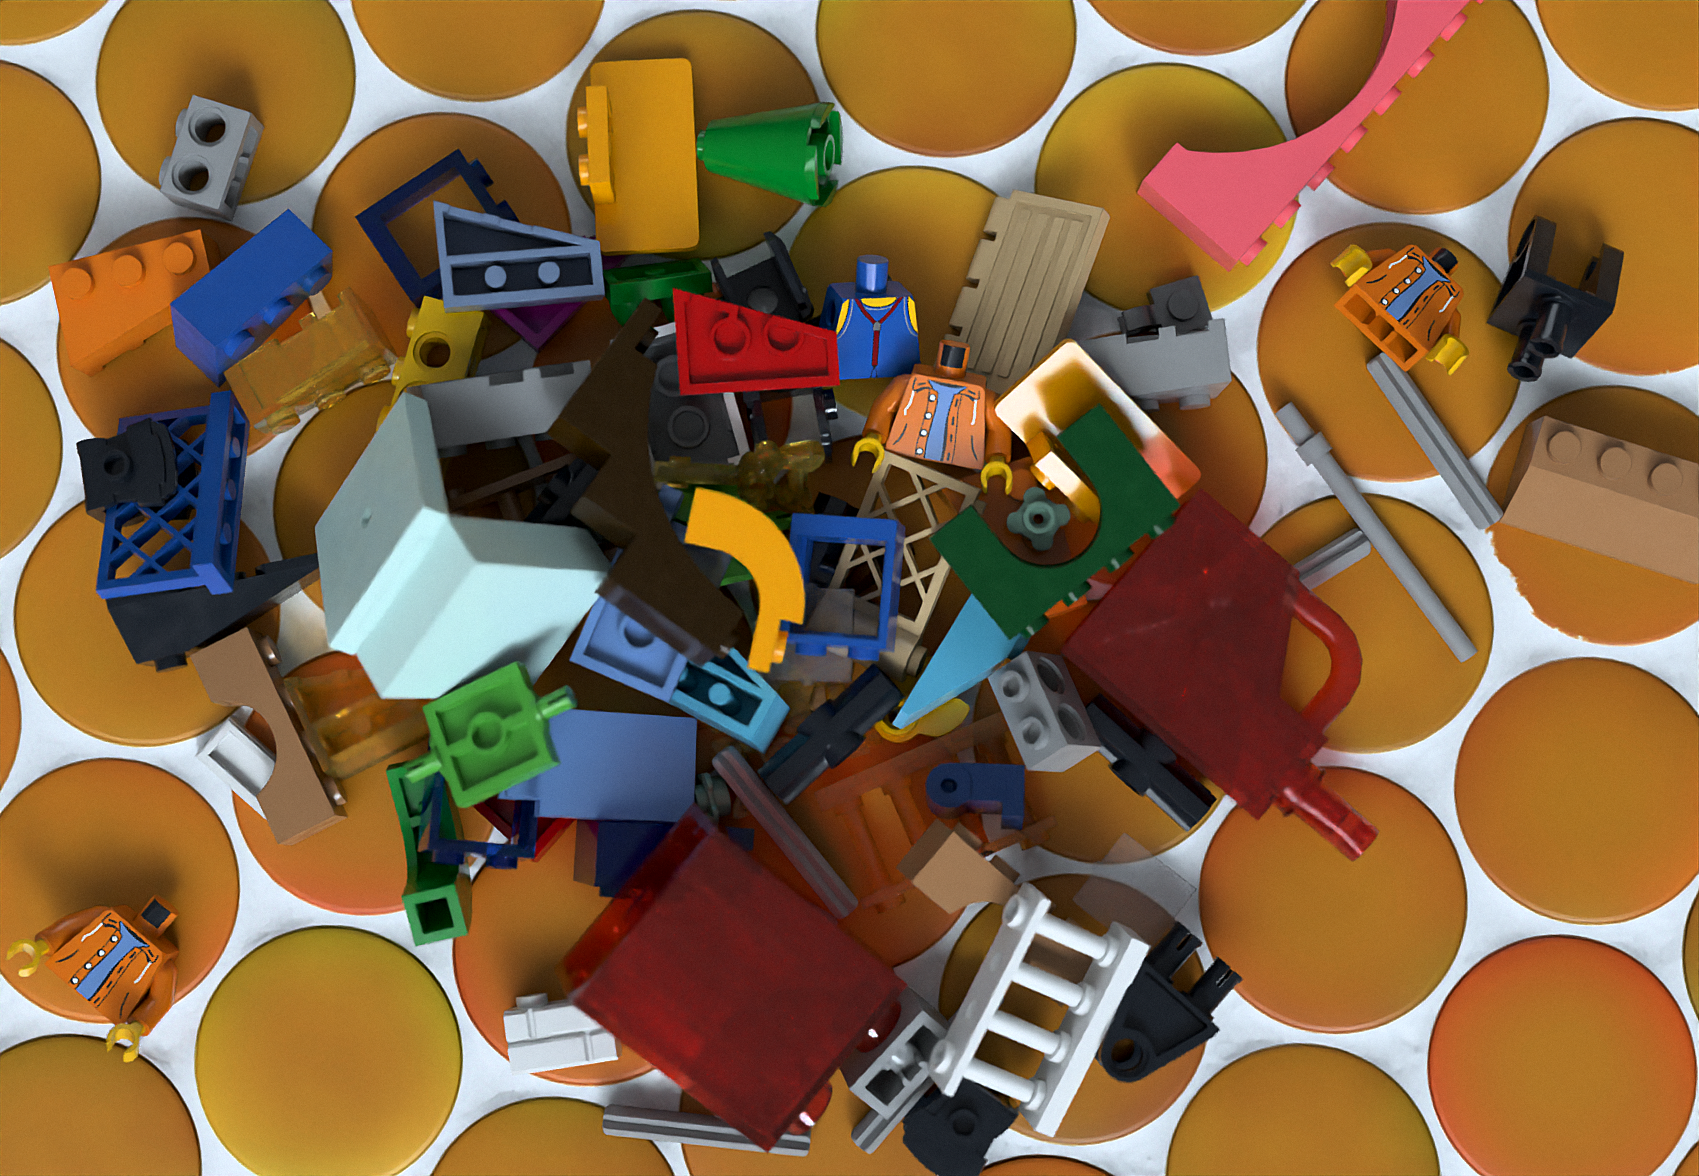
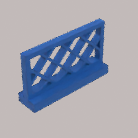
M228 390L211 393L210 405L119 418L117 435L126 432V427L149 417L156 423L165 424L171 434L174 446L182 451L177 456L178 475L193 462L201 466V473L185 488L178 484L177 495L157 513L148 507H140L137 502L118 503L107 509L95 591L102 599L206 585L212 595L233 592L250 420L233 392ZM206 424L205 432L189 446L179 439L191 426ZM190 504L196 509V517L178 532L168 522ZM140 511L149 520L127 539L121 534L122 526ZM162 529L172 538L152 557H149L140 548ZM184 547L191 552L190 569L167 572L162 568ZM132 555H135L144 563L130 577L115 579L116 570Z

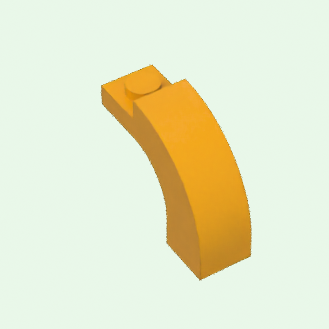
M696 488L685 544L729 554L740 561L751 573L759 593V612L747 668L769 673L771 662L782 663L788 632L778 630L780 620L800 624L803 621L805 594L803 579L796 556L781 531L759 510L732 496Z

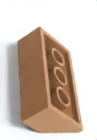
M1543 416L1526 425L1501 508L1503 516L1498 520L1499 523L1682 581L1699 584V464L1547 416Z

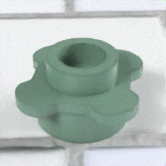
M1033 487L1025 491L1023 504L1017 512L1009 514L1006 524L1011 533H1020L1025 539L1031 541L1034 549L1045 551L1053 545V535L1058 528L1065 526L1069 522L1070 511L1067 506L1063 504L1056 505L1047 499L1041 488ZM1036 514L1043 516L1041 524H1036L1033 521V517Z
M708 772L696 774L694 813L697 817L702 816L706 825L719 823V817L728 816L731 812L727 784L721 775L710 776Z

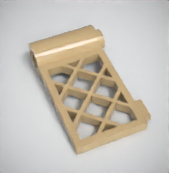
M884 450V460L879 470L873 474L857 517L876 518L887 513L889 520L899 521L895 509L921 499L932 527L907 538L905 536L903 554L912 576L901 580L900 587L915 581L923 603L916 620L898 613L894 653L880 652L879 661L847 658L848 649L827 647V651L866 668H869L874 663L889 678L903 683L908 675L916 678L925 663L928 649L921 646L923 635L951 568L941 556L937 566L920 572L909 546V543L935 533L950 521L947 520L939 523L928 495L946 487L966 495L959 513L972 503L983 516L987 503L979 500L982 489L901 455ZM891 465L910 472L918 493L897 502H891L884 485ZM921 477L937 484L925 489ZM880 496L884 507L873 511ZM859 544L845 545L827 593L812 618L809 631L877 636L880 604L870 600L881 596L883 575L876 557L885 554V547L873 552L870 545H861L864 556L854 560ZM867 561L879 590L861 597L842 589L850 568ZM934 573L927 590L923 578Z

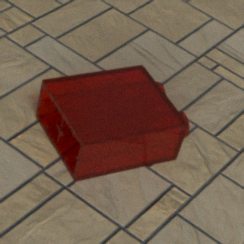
M694 802L553 968L570 1003L767 1154L786 1131L796 1136L805 1133L816 1124L827 1109L832 1097L833 1088L829 1079L855 1048L862 1053H866L877 1048L885 1041L896 1026L901 1014V1003L897 998L908 986L876 950Z

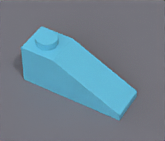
M971 594L892 724L899 729H903L983 681L997 671L1006 658L1013 660L1021 655L1031 637L1024 640L1019 633L1009 641L974 595Z

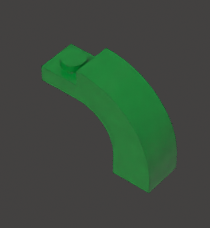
M406 761L388 765L386 774L405 845L407 882L401 897L416 947L468 935L472 921V888L459 810L454 797H451L446 778L437 771L418 780L416 783H412L406 776V772L409 771L404 770V762Z

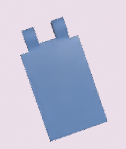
M663 484L659 497L672 528L684 549L702 573L719 589L732 556L721 551L685 544L688 527L673 521L685 495L682 491ZM618 547V549H617V551H616V554H615V556H614V558H613V561H612L611 565L614 564V562L616 561V559L619 557V555H620L621 552L623 551V550L620 549L619 547ZM600 596L593 604L569 659L572 662L668 703L672 699L688 661L686 657Z
M568 709L549 718L550 734L561 764L498 793V799L535 800L534 817L671 824L694 823L697 718Z

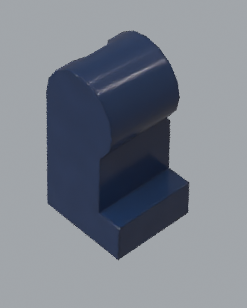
M987 763L940 764L933 768L927 777V806L934 815L946 820L957 819L965 813L1001 815V829L1022 830L1025 765Z

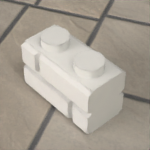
M597 984L568 989L569 999L548 1002L547 992L516 997L517 1007L507 1009L503 1015L512 1076L618 1060L622 1055V1046L613 992L600 994V987Z

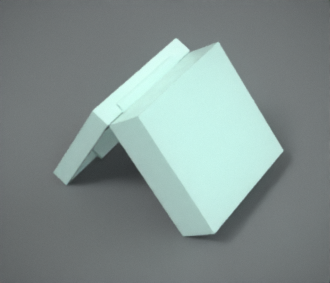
M404 391L315 526L328 647L351 655L356 653L381 698H441L516 661L525 664L532 685H534L598 599L599 595L594 591L612 567L587 529L448 516L428 402Z

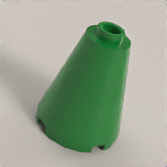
M818 102L714 119L708 123L706 130L702 129L699 132L697 156L700 161H704L705 168L709 172L814 207H827L833 200L839 182L837 180H829L833 164L841 165L843 131L839 111H832L835 106L834 103Z

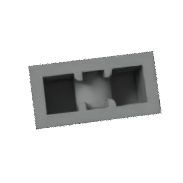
M907 986L837 1061V1065L849 1089L888 1120L929 1076V1062L933 1048L938 1041L945 1038L951 1026L939 1011Z

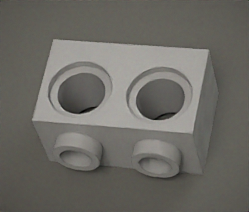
M192 95L188 108L182 109L176 122L175 133L178 138L172 156H167L160 168V192L176 205L232 222L264 126L251 112ZM225 124V133L222 138L216 142L207 143L208 131L215 125ZM200 172H209L207 184L200 190L191 191L190 183L192 178Z
M1025 651L987 677L1027 770L1064 772L1102 748L1061 655Z

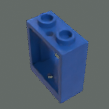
M792 513L789 545L796 556L803 579L805 594L804 615L802 624L782 620L781 630L788 632L786 643L795 645V654L827 657V647L848 649L847 658L879 661L880 652L894 653L906 528L898 520ZM813 541L885 546L877 636L805 630Z

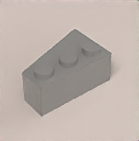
M1225 318L1208 320L1209 329L1177 333L1176 326L1158 328V335L1127 337V334L1076 341L1146 414L1159 411V404L1179 402V409L1182 410L1208 407L1211 405L1210 399L1216 398L1232 381Z
M590 360L558 363L406 388L407 393L428 402L437 457L446 458L467 454L466 444L485 441L486 450L517 445V436L534 434L535 441L553 439L546 432L591 371Z

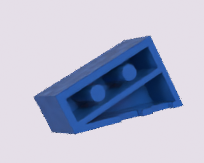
M287 209L170 303L176 347L219 388L309 296H314L325 288L332 278L333 251L290 209Z

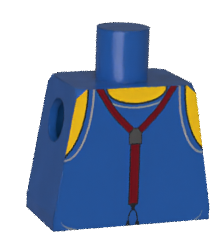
M861 255L857 257L856 282L832 283L827 288L819 327L837 332L840 380L896 377L902 374H911L914 364H921L915 301L913 295L900 282L887 281L889 260L886 257L879 255Z

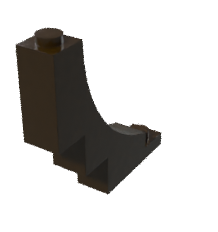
M645 297L559 413L546 434L598 471L570 513L623 550L594 592L701 668L714 656L723 660L741 635L734 627L744 614V611L719 591L702 573L684 549L669 522L658 494L648 446V413L651 390L658 365L643 354L659 334L651 325L662 309Z

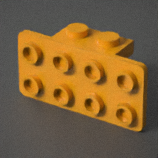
M686 58L595 63L590 70L591 86H586V106L577 107L579 137L587 138L588 154H579L581 186H590L595 204L596 240L600 241L601 254L613 256L696 250L700 245L693 71L691 62Z
M1073 339L1062 340L994 403L997 416L1026 443L1034 461L1029 466L1034 476L1048 490L1057 486L1067 496L1064 499V503L1083 524L1091 519L1098 526L1100 519L1099 498L1090 479L1055 436L1097 403L1103 406L1176 500L1196 484L1201 477L1198 466Z

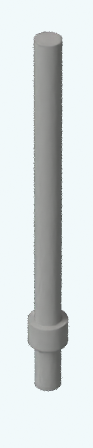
M1292 401L1276 412L1277 418L1299 446L1295 451L1307 466L1312 464L1460 663L1478 652L1476 647L1329 451L1333 447L1321 431L1315 434Z

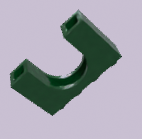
M1100 403L1094 405L1055 436L1090 479L1099 498V524L1091 542L1082 552L1067 561L1057 564L1046 565L1026 561L1008 549L972 503L929 538L930 542L1009 641L1019 633L1024 640L1031 637L1050 621L1045 613L1061 600L1067 607L1073 604L1092 588L1087 580L1101 568L1105 567L1109 573L1115 571L1135 554L1129 546L1146 533L1152 540L1177 521L1173 512L1181 506L1180 503Z

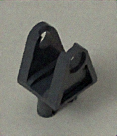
M1535 215L1521 237L1486 322L1519 337L1507 370L1512 377L1524 382L1538 380L1542 374L1545 358H1557L1561 354L1572 359L1611 316L1616 303L1624 259V251L1603 243L1599 251V258L1592 256L1578 289L1557 281L1556 277L1547 274L1557 223L1539 215Z
M1179 921L1174 923V927L1147 957L1145 956L1132 983L1127 987L1110 1027L1094 1056L1108 1075L1119 1082L1132 1083L1139 1081L1213 1038L1220 1028L1212 1022L1214 1017L1211 1013L1233 988L1243 980L1239 974L1232 971L1231 967L1217 956L1212 965L1187 993L1183 989L1181 992L1177 991L1172 986L1174 981L1171 977L1194 951L1203 944L1195 935L1189 933L1190 930ZM1122 1039H1132L1133 1049L1130 1055L1123 1060H1112L1111 1050L1114 1044Z

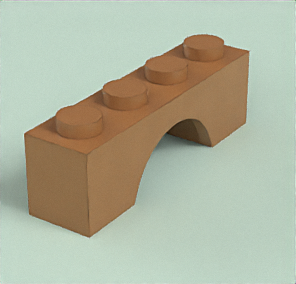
M245 627L190 655L211 702L226 707L248 706L257 711L266 720L273 732L276 742L274 770L266 785L256 795V798L277 843L292 846L346 819L348 816L342 805L348 802L346 792L335 774L328 776L320 757L326 755L323 743L317 732L312 727L306 729L298 712L304 708L302 699L291 681L284 683L276 666L282 662V658L272 638L269 635L262 636L261 633Z
M936 818L895 867L949 914L964 906L978 902H993L1006 906L1008 900L1013 895L1018 894L1020 890L1014 884L1020 874L996 854L990 862L981 856L977 850L983 842L959 822L951 830ZM1051 901L1046 913L1051 915L1057 905ZM1067 918L1066 922L1084 929L1072 918ZM1035 932L1021 961L1077 985L1083 981L1093 961V957ZM1051 998L1060 1007L1064 1006L1065 1003Z

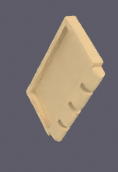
M1018 190L1012 191L1010 199L995 197L983 231L996 238L994 241L979 240L966 276L967 280L978 284L977 289L962 287L949 322L951 328L961 331L960 336L945 334L943 340L959 341L970 345L971 349L966 372L986 376L987 388L995 391L999 396L1062 340L1067 338L1110 219V215L1104 208Z

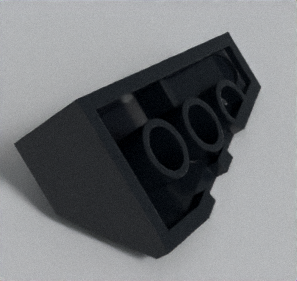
M318 553L259 565L255 567L256 575L248 578L246 572H235L233 592L212 595L206 585L195 589V586L108 598L105 599L107 609L136 664L155 666L156 673L178 670L188 666L186 658L190 657V655L236 633L321 579Z

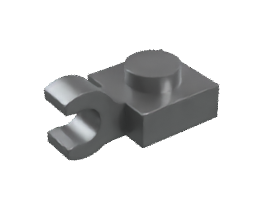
M1198 275L1150 289L1146 294L1150 305L1128 309L1121 313V317L1117 318L1121 333L1127 334V337L1154 328L1176 326L1177 333L1209 328L1208 320H1213Z

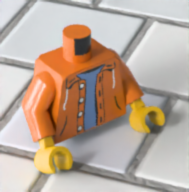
M1351 244L1330 262L1333 268L1338 267L1341 269L1343 275L1347 277L1346 285L1351 287L1334 306L1404 372H1407L1429 352L1425 358L1430 362L1435 359L1438 363L1443 364L1447 369L1446 373L1451 376L1469 355L1467 346L1459 340L1461 314L1457 306L1464 293L1462 287L1451 278V275L1458 268V261L1448 249L1437 247L1427 256L1419 247L1411 244L1399 252H1395L1390 248L1364 251L1359 246Z
M940 340L935 366L914 364L911 374L898 375L888 384L872 403L862 431L864 439L856 443L851 454L850 461L852 466L856 463L858 453L870 451L876 457L872 473L877 472L884 460L885 452L882 444L886 443L885 450L896 455L982 470L981 486L985 494L988 492L987 481L993 475H1001L1006 479V494L1012 491L1013 476L1011 469L1007 465L1011 460L1012 429L996 414L994 403L1000 396L995 391L987 388V377L966 372L971 349L970 345L959 341Z
M154 895L138 914L125 904L110 908L99 904L65 915L36 934L35 942L30 939L15 941L9 947L6 960L11 959L19 952L30 954L33 961L23 966L18 972L19 976L27 977L37 970L41 956L50 957L44 965L115 1025L106 1036L107 1052L112 1049L114 1043L118 1040L127 1039L133 1043L123 1055L124 1061L130 1062L136 1059L140 1052V1037L148 1036L174 1004L179 972L174 962L179 955V949L164 937L162 933L178 916L179 912L171 903L158 895Z

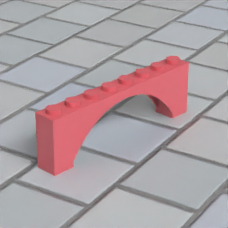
M1386 0L1385 26L1381 47L1374 67L1359 94L1337 115L1320 127L1296 139L1272 147L1245 152L1211 153L1187 151L1177 142L1144 178L1137 194L1226 271L1230 272L1239 261L1248 266L1268 244L1261 237L1273 223L1281 229L1301 207V204L1295 198L1306 185L1315 191L1334 170L1335 167L1328 161L1339 148L1348 154L1367 133L1368 129L1362 123L1374 110L1382 116L1402 92L1395 85L1406 73L1415 79L1432 60L1435 54L1428 48L1436 39L1441 36L1448 42L1469 17L1461 11L1471 0ZM1475 0V1L1478 2V3L1481 5L1484 0Z

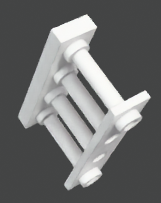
M1024 881L1018 894L1013 895L1008 900L1003 911V924L944 1039L938 1041L933 1048L928 1074L944 1094L952 1097L962 1077H965L1020 1100L1018 1107L1020 1113L1033 1129L1054 1137L1110 1027L1124 993L1138 972L1150 945L1132 929L1115 921L1112 922L1107 934L1100 937L1046 913L1051 901L1036 887ZM1035 932L1093 957V961L1082 982L1076 985L1021 961ZM1011 980L1068 1004L1069 1009L1057 1030L1050 1032L997 1009ZM986 1029L1044 1052L1045 1056L1035 1076L1027 1080L974 1058L973 1055Z

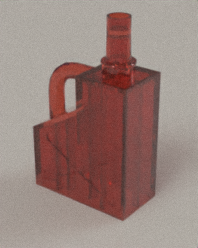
M1200 488L1190 495L1175 512L1174 516L1177 518V521L1161 535L1150 541L1055 652L1061 655L1063 659L1142 727L1160 739L1178 758L1242 813L1258 821L1273 805L1282 812L1283 818H1287L1292 814L1296 815L1351 862L1355 861L1378 836L1379 829L1323 780L1326 770L1320 769L1311 759L1329 740L1323 734L1349 705L1360 685L1363 657L1357 635L1340 614L1299 580L1300 572ZM1292 617L1322 641L1328 649L1331 659L1330 674L1327 680L1300 713L1279 697Z

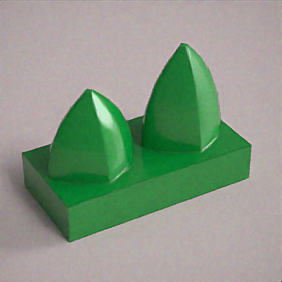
M699 258L603 270L604 296L609 301L614 317L622 327L645 297L651 302L654 299H660L662 310L668 322L673 323L675 322L673 288L704 296V293L713 292L712 272Z

